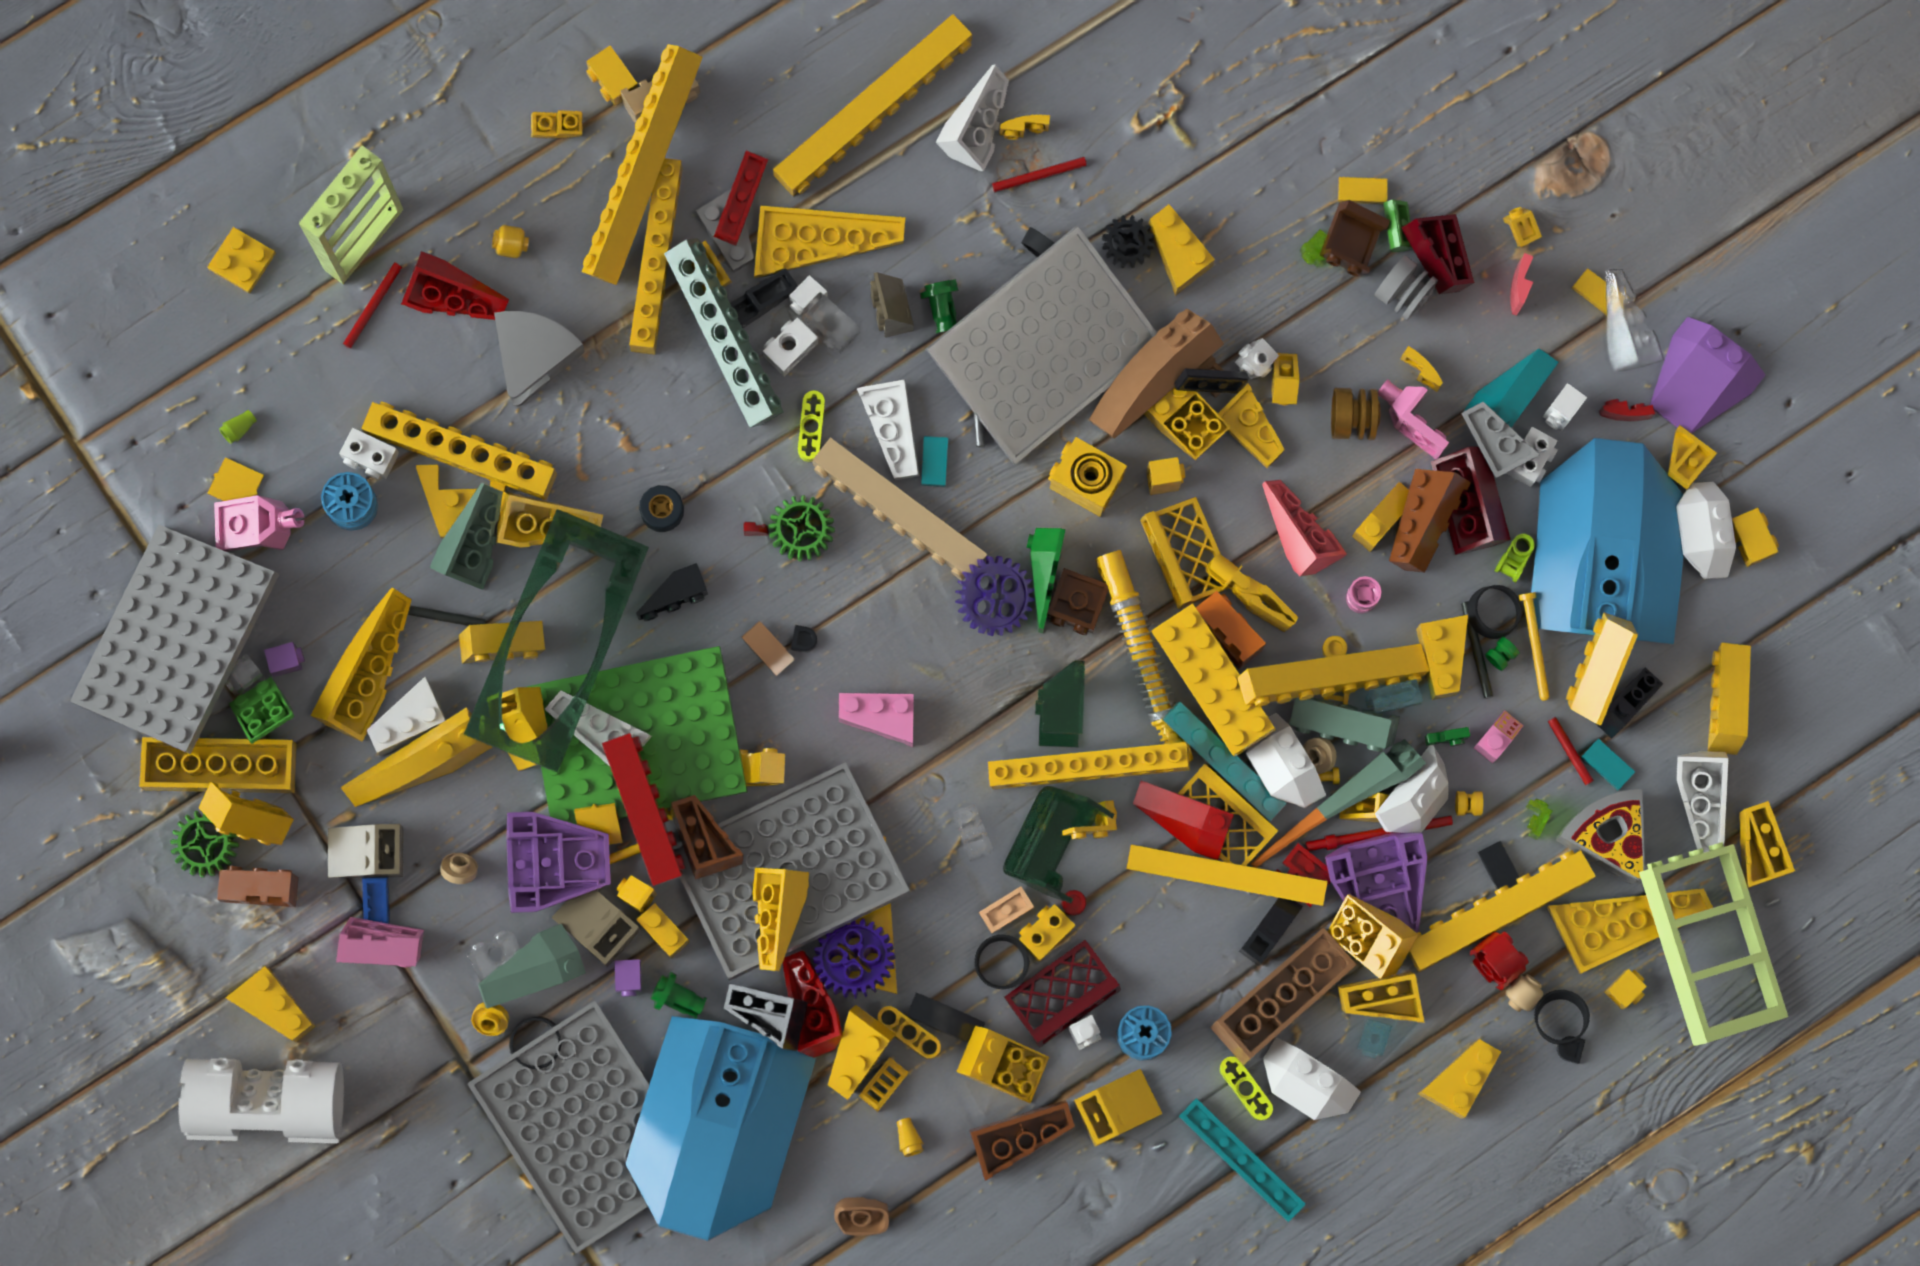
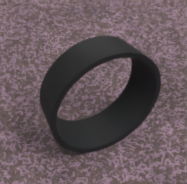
M1029 227L1021 242L1036 257H1039L1055 244L1032 227Z
M1492 585L1477 590L1471 596L1468 602L1467 615L1471 626L1477 633L1486 638L1500 639L1509 635L1520 622L1522 605L1518 596L1511 589L1502 585ZM1486 590H1500L1506 593L1513 601L1516 608V620L1511 628L1503 631L1493 630L1487 627L1480 619L1477 608L1478 601Z
M999 934L991 936L981 943L976 951L974 963L979 978L986 985L995 989H1009L1018 985L1025 978L1030 961L1027 949L1018 939L1010 935ZM997 941H1006L1014 944L1020 950L1024 959V968L1020 977L1015 982L1005 986H998L988 982L983 977L979 967L982 951L989 944Z
M1554 990L1545 994L1538 1001L1534 1018L1537 1029L1545 1040L1556 1045H1567L1575 1042L1585 1033L1590 1022V1012L1585 1001L1576 993L1568 990ZM1553 1000H1567L1575 1004L1583 1016L1584 1023L1581 1033L1569 1040H1557L1545 1034L1538 1024V1017L1541 1009L1547 1003Z
M531 1017L523 1020L515 1027L509 1041L510 1053H515L513 1038L516 1031L523 1024L529 1021H542L549 1024L552 1028L556 1024L544 1017ZM556 1031L559 1042L561 1041V1036L559 1031ZM557 1053L553 1057L554 1060L558 1057ZM518 1057L515 1058L516 1061L522 1066L530 1069H536L535 1066L523 1063L521 1060H519ZM552 1060L538 1067L540 1069L552 1064Z

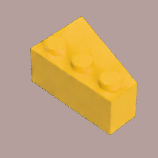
M1170 204L1150 218V232L1154 234L1153 240L1176 296L1211 269L1215 259Z
M1468 615L1421 623L1416 628L1419 644L1422 645L1429 668L1426 677L1431 700L1456 696L1460 691Z
M1480 1039L1476 1040L1423 1088L1418 1095L1460 1119L1465 1118L1501 1051Z

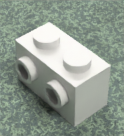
M352 427L339 454L344 459L343 463L354 469L359 466L366 470L365 474L378 480L379 477L387 479L399 452L397 448Z
M1534 427L1530 428L1524 441L1539 456L1506 473L1529 487L1535 481L1540 483L1546 473L1543 466L1546 461L1551 462L1558 449L1554 448L1557 440Z

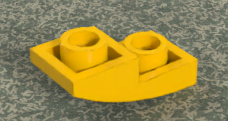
M558 110L557 113L532 112L531 138L582 136V111Z
M1027 115L1003 122L1000 125V136H1004L1008 140H1018L1024 137V129H1029L1032 133L1048 131L1050 115Z

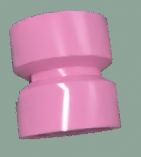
M1363 576L1357 578L1346 593L1347 605L1356 613L1370 612L1381 598V587L1372 577Z

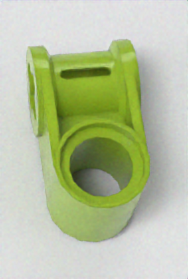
M1527 534L1516 536L1502 555L1494 571L1504 573L1516 583L1534 549L1533 538ZM1524 541L1528 545V550L1520 552L1516 548V542Z

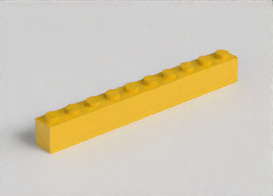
M952 14L773 169L774 177L792 196L805 192L815 177L819 179L828 171L827 167L834 161L838 163L846 155V150L851 146H858L864 140V135L870 130L872 132L875 131L882 124L881 120L887 115L892 116L895 114L905 99L909 101L918 93L917 89L921 85H928L936 77L935 73L941 68L943 70L948 68L958 53L964 54L972 46V33Z
M670 44L662 52L661 63L658 71L653 76L651 90L645 97L643 111L635 123V132L626 148V156L618 168V177L615 185L609 192V201L601 213V222L598 230L592 237L590 251L584 258L582 273L617 285L702 61V56L680 46Z

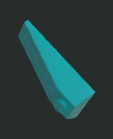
M1538 348L1480 389L1464 411L1484 402L1512 428L1559 362Z

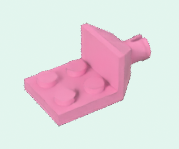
M1387 379L1378 390V396L1391 406L1389 414L1394 428L1434 459H1438L1449 444L1446 440L1447 437L1437 429L1432 430L1427 426V421L1420 415L1415 414L1414 416L1412 414L1428 390L1425 387L1409 386L1402 390Z
M259 495L214 503L215 547L225 552L258 546L283 550L291 535L290 528H300L304 525V520H295L304 518L300 508L289 510L282 501Z

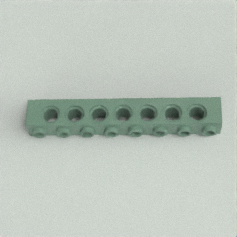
M698 238L688 239L665 252L664 255L749 427L763 425L782 414L784 411L781 407V401L770 385L769 376L763 371L759 363L758 354L752 349L749 336L742 328L738 320V314L727 298L726 289L720 284L716 276V269L710 263L704 245ZM692 262L695 264V271L692 269ZM703 283L706 287V292L703 291ZM714 305H715V307H716V309H717V313H716V314H715L714 311H713ZM725 327L727 329V336L724 333ZM735 349L738 351V358L735 356ZM746 371L749 374V379L746 378ZM756 393L759 394L760 401L757 400Z

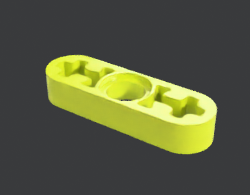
M814 390L804 395L802 403L798 454L805 462H812L821 448L825 399L820 392ZM812 397H817V401L821 402V404H816L815 414H820V417L811 414V404L807 403V401H811ZM809 420H814L818 423L819 427L817 431L810 433L805 430V423ZM818 437V440L812 439V449L816 450V452H811V456H806V452L802 451V448H807V438Z
M1230 1056L1225 1058L1220 1064V1073L1244 1107L1256 1120L1263 1121L1269 1118L1273 1112L1272 1103L1251 1074L1236 1057ZM1228 1061L1230 1064H1237L1238 1067H1236L1235 1071L1238 1075H1241L1242 1072L1246 1075V1077L1239 1079L1235 1085L1231 1081L1236 1078L1232 1072L1228 1074L1225 1072L1227 1068L1226 1062ZM1244 1081L1250 1082L1253 1086V1092L1249 1096H1244L1239 1091V1085ZM1257 1092L1261 1096L1256 1099L1259 1104L1265 1103L1267 1105L1265 1109L1267 1114L1265 1116L1261 1113L1258 1115L1255 1113L1257 1106L1254 1102L1250 1105L1246 1102V1100L1252 1099Z

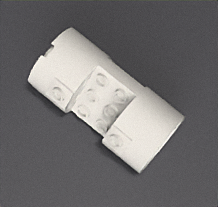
M237 1059L185 1060L180 1079L182 1088L181 1098H179V1123L181 1132L185 1133L187 1140L238 1141L240 1130L283 1131L284 1137L288 1138V1142L339 1143L344 1110V1073L340 1062L294 1060L287 1061L285 1071H259L257 1069L245 1071L242 1070L241 1062Z

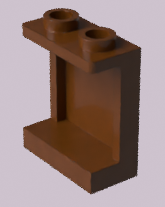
M1351 200L1339 203L1319 256L1325 258L1326 262L1332 266H1341L1347 269L1346 272L1352 276L1360 277L1369 274L1371 268L1368 267V263L1379 234L1382 230L1388 228L1390 220Z

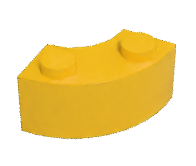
M764 748L763 752L748 753V750L740 749L747 786L784 784V753H778V749Z

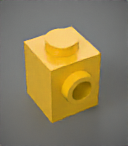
M1627 969L1623 971L1604 993L1621 1009H1625L1631 1002L1636 1005L1644 997L1645 994L1642 991L1647 986L1643 983L1644 978L1637 971L1633 970L1631 972Z

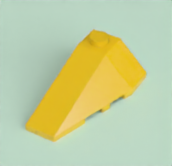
M503 491L497 525V543L523 548L534 545L598 539L603 514Z
M755 868L753 901L758 903L759 914L755 915V923L760 924L761 935L757 943L760 969L779 971L807 898L809 872Z

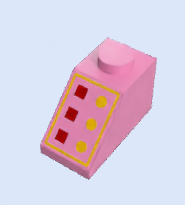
M1504 710L1474 746V749L1493 764L1524 725Z

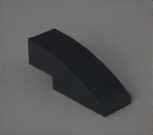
M785 268L745 291L743 296L730 304L736 310L738 320L742 328H744L787 299L798 285Z
M917 992L907 1014V1017L967 1043L970 1040L974 1027L984 1028L985 1022Z

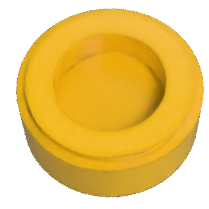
M1340 636L1328 637L1322 646L1323 655L1325 657L1346 655V641Z

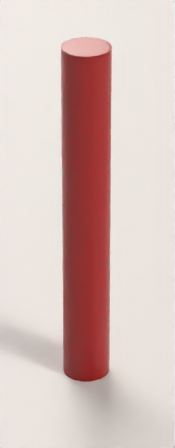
M1554 717L1549 720L1548 724L1585 786L1593 782L1592 776L1558 719Z

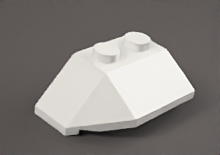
M1714 482L1693 483L1683 494L1676 506L1683 555L1700 572L1703 579L1727 578L1736 550L1729 499Z
M1277 713L1269 716L1268 718L1276 731L1248 748L1246 756L1270 796L1306 808L1326 797L1316 768L1290 725Z
M1429 745L1421 755L1426 764L1407 780L1400 782L1375 813L1385 832L1422 833L1448 800L1449 783L1445 764L1434 745Z
M1277 1037L1263 1057L1271 1093L1313 1120L1348 1113L1361 1093L1343 1076L1301 1049Z

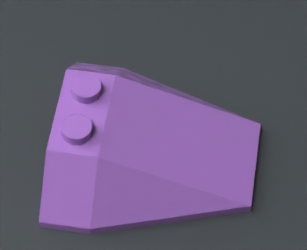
M1687 317L1672 336L1650 405H1653L1654 411L1675 427L1680 425L1692 434L1751 395L1764 378L1765 373L1750 353L1715 327Z
M535 812L507 813V873L511 913L538 912L611 884L609 834Z
M1390 833L1343 845L1325 856L1330 881L1343 902L1346 896L1350 894L1400 919L1416 933L1419 932L1427 865V853L1422 833Z

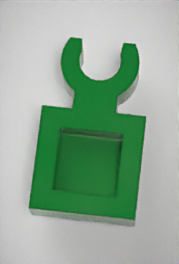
M1469 727L1426 734V746L1439 743H1450V746L1465 744L1464 740L1470 737Z

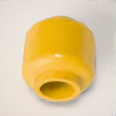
M502 225L499 230L495 229L492 249L496 250L497 255L519 258L522 251L527 252L529 237H525L522 228Z

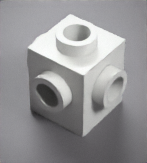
M1262 338L1251 344H1246L1239 351L1240 357L1235 363L1240 367V372H1247L1250 379L1260 376L1263 378L1272 370L1271 364L1279 355Z

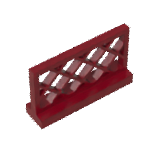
M1084 940L1004 996V999L1040 1048L1066 1030L1070 1025L1076 1023L1121 991L1120 984L1110 974L1088 942ZM1084 948L1090 955L1089 965L1075 963L1076 954ZM1093 960L1098 966L1092 965ZM1060 965L1070 966L1068 979L1054 977L1055 969ZM1074 967L1088 969L1086 982L1072 980ZM1091 970L1102 971L1106 979L1099 984L1090 983ZM1040 979L1050 980L1048 993L1035 992V982ZM1053 981L1067 983L1065 996L1051 994ZM1071 984L1085 986L1084 994L1080 998L1069 997ZM1020 993L1030 995L1027 1008L1016 1006L1012 999ZM1033 996L1047 998L1045 1011L1031 1009ZM1050 998L1065 1000L1063 1010L1058 1013L1048 1011ZM1021 1011L1027 1012V1013H1026V1018H1025L1024 1015L1021 1013ZM1030 1013L1044 1015L1043 1024L1036 1029H1033L1029 1024Z

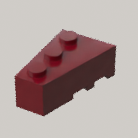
M1456 214L1416 218L1401 228L1425 271L1428 272L1429 278L1431 279L1434 276L1438 279L1435 288L1439 295L1460 292L1474 284Z

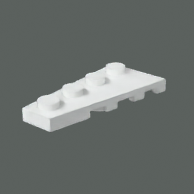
M899 380L857 388L894 479L900 480L919 476L906 381Z
M560 691L545 708L549 714L608 765L609 762L602 746L603 742L633 733L634 737L639 736L641 744L644 746L652 737L563 691Z

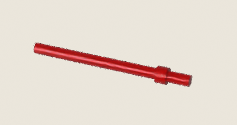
M1452 816L1433 818L1424 830L1453 825ZM1378 828L1340 836L1332 834L1324 836V839L1307 841L1305 845L1308 851L1324 848L1326 850L1337 849V846L1396 832H1385L1384 828Z

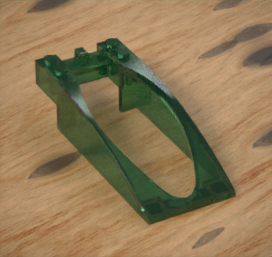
M556 510L464 732L465 736L558 773L633 590V585L649 549L648 546L561 510ZM570 544L615 563L605 587L604 619L599 644L584 682L562 714L536 739L526 743H517L508 737L502 721V685L509 648L524 613L540 589L559 570Z

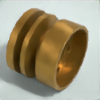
M1334 388L1331 407L1332 438L1349 439L1352 429H1356L1358 440H1362L1366 429L1367 439L1375 440L1380 424V403L1377 389H1370L1368 400H1366L1364 388H1360L1357 399H1353L1351 388Z

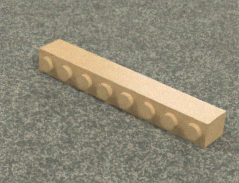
M829 438L812 460L815 467L814 471L822 478L828 476L834 481L833 485L843 493L846 491L854 496L853 500L863 508L867 505L873 510L872 514L882 522L885 520L893 525L892 529L902 537L906 534L913 540L911 543L921 551H924V549L933 554L931 558L941 566L945 563L952 569L951 573L958 579H966L962 574L963 571L972 572L969 567L970 564L978 567L977 559L986 560L987 553L832 438Z

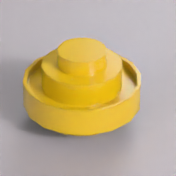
M484 1002L475 1007L471 1021L473 1027L481 1034L498 1036L507 1029L509 1014L500 1004L486 1008Z

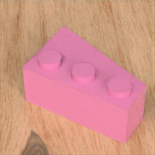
M839 693V722L913 747L914 694Z
M350 917L339 935L336 962L397 965L401 967L416 966L421 956L424 930Z

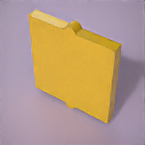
M225 457L218 473L214 474L215 479L207 494L222 501L257 496V490L264 475Z
M615 803L598 806L593 804L591 807L574 809L577 825L609 834V845L623 843Z

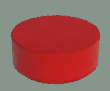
M1077 890L1066 892L1061 900L1062 909L1071 916L1081 914L1086 907L1085 896Z

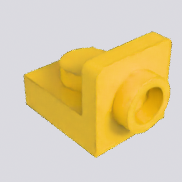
M1517 207L1508 212L1509 215L1503 218L1504 223L1509 224L1519 247H1523L1542 237L1531 210Z

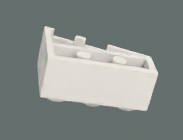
M426 677L419 681L367 729L374 748L380 757L411 743L446 721Z

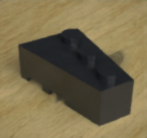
M729 984L724 1009L744 1023L751 1025L760 1034L777 1043L782 1049L797 1051L808 1001Z

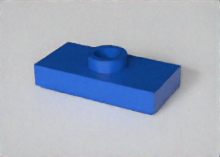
M363 877V919L390 924L389 878Z

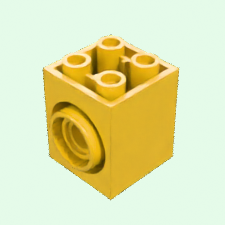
M1075 437L1072 443L1070 441L1066 443L1061 453V463L1056 462L1052 467L1048 478L1051 481L1049 489L1101 517L1124 478L1127 465ZM1086 476H1092V477H1094L1096 480H1094V481H1089V480H1087L1085 477H1086Z

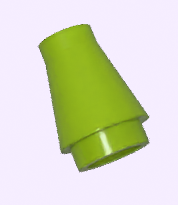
M247 410L223 422V426L219 428V431L230 444L235 441L239 442L257 420Z

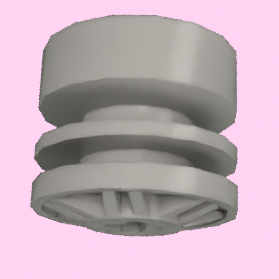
M1406 255L1391 270L1374 296L1386 305L1395 298L1399 300L1394 311L1398 313L1404 306L1408 307L1402 316L1405 320H1408L1412 315L1419 312L1429 300L1438 279L1433 276L1427 284L1423 283L1428 272L1424 271L1418 277L1414 276L1413 274L1418 264Z

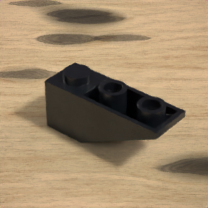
M697 563L674 571L636 612L638 619L650 621L658 617L657 613L665 610L671 613L682 608L681 605L690 602L695 604L705 599L704 596L708 595Z
M1645 667L1609 705L1602 725H1596L1612 739L1627 725L1663 683Z
M1278 898L1239 952L1260 966L1303 906L1294 900Z

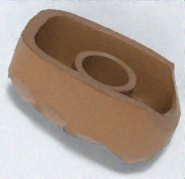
M852 1197L841 1199L835 1206V1221L844 1234L855 1236L883 1233L888 1229L889 1210L887 1203L876 1199Z

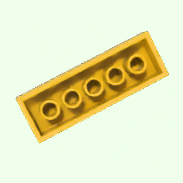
M1193 603L1151 630L1234 757L1276 731L1262 707H1256L1255 704L1245 706L1237 678L1240 676L1239 672Z
M142 737L139 787L145 791L206 792L210 782L218 784V787L224 792L235 790L250 793H295L297 744L293 740L259 739L251 744L249 739L198 738L191 754L152 737Z

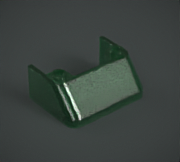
M1074 660L1045 682L1042 689H1038V700L1035 701V715H1040L1039 746L1078 748L1079 734H1083L1085 661Z
M1052 786L1042 788L1004 862V873L1047 896L1072 903L1073 899L1060 891L1063 886V877L1055 872L1072 838L1071 836H1063L1062 831L1072 827L1091 826L1097 814L1112 819L1115 814L1089 797Z

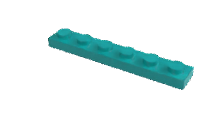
M1178 702L1162 719L1268 821H1271L1287 804L1283 800L1270 796L1260 777L1238 756L1234 757L1228 747L1181 702Z
M1197 1098L1178 1116L1287 1222H1290L1306 1205Z

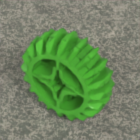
M805 495L801 496V502H797L796 497L792 496V504L789 505L786 500L782 501L785 509L779 506L775 507V511L779 516L771 514L770 519L776 523L768 525L770 530L775 531L770 533L769 537L770 539H777L773 543L774 548L782 545L779 551L781 555L785 554L788 550V559L792 560L794 554H798V561L801 562L802 555L807 554V559L810 561L812 560V552L817 557L821 556L819 547L827 551L828 546L824 541H833V537L828 534L834 533L835 528L828 525L834 523V519L831 517L825 518L830 514V510L825 509L821 511L824 506L823 502H819L814 506V497H811L809 503H807ZM805 510L797 519L786 518L795 511ZM812 513L819 518L822 524V531L816 530V527L809 523ZM805 521L807 531L803 530V533H800L798 536L796 526H800ZM782 525L794 533L792 544L783 537L781 533ZM805 538H818L808 546H799Z
M194 811L195 819H192L187 814L185 819L188 823L184 824L179 821L177 824L182 828L181 831L173 830L172 833L178 836V839H172L170 843L178 845V847L173 848L171 853L173 855L180 854L176 857L175 862L177 864L184 862L181 866L182 870L186 871L190 868V874L194 876L199 869V876L203 878L206 875V870H208L209 875L213 877L215 876L214 868H217L219 871L224 870L221 865L223 863L231 866L232 862L227 859L228 856H237V853L231 851V848L239 847L237 842H231V840L236 839L238 836L233 833L219 836L208 835L204 824H214L204 813L203 817H201L199 811ZM197 827L195 829L196 837L186 844L189 833ZM204 838L210 841L206 850L199 846ZM224 842L221 853L213 860L214 849ZM187 852H201L205 863L193 862Z

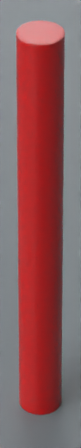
M1081 157L992 183V188L995 193L1087 166L1085 157Z
M395 262L393 263L343 342L344 346L349 349L353 347L401 271L402 266Z

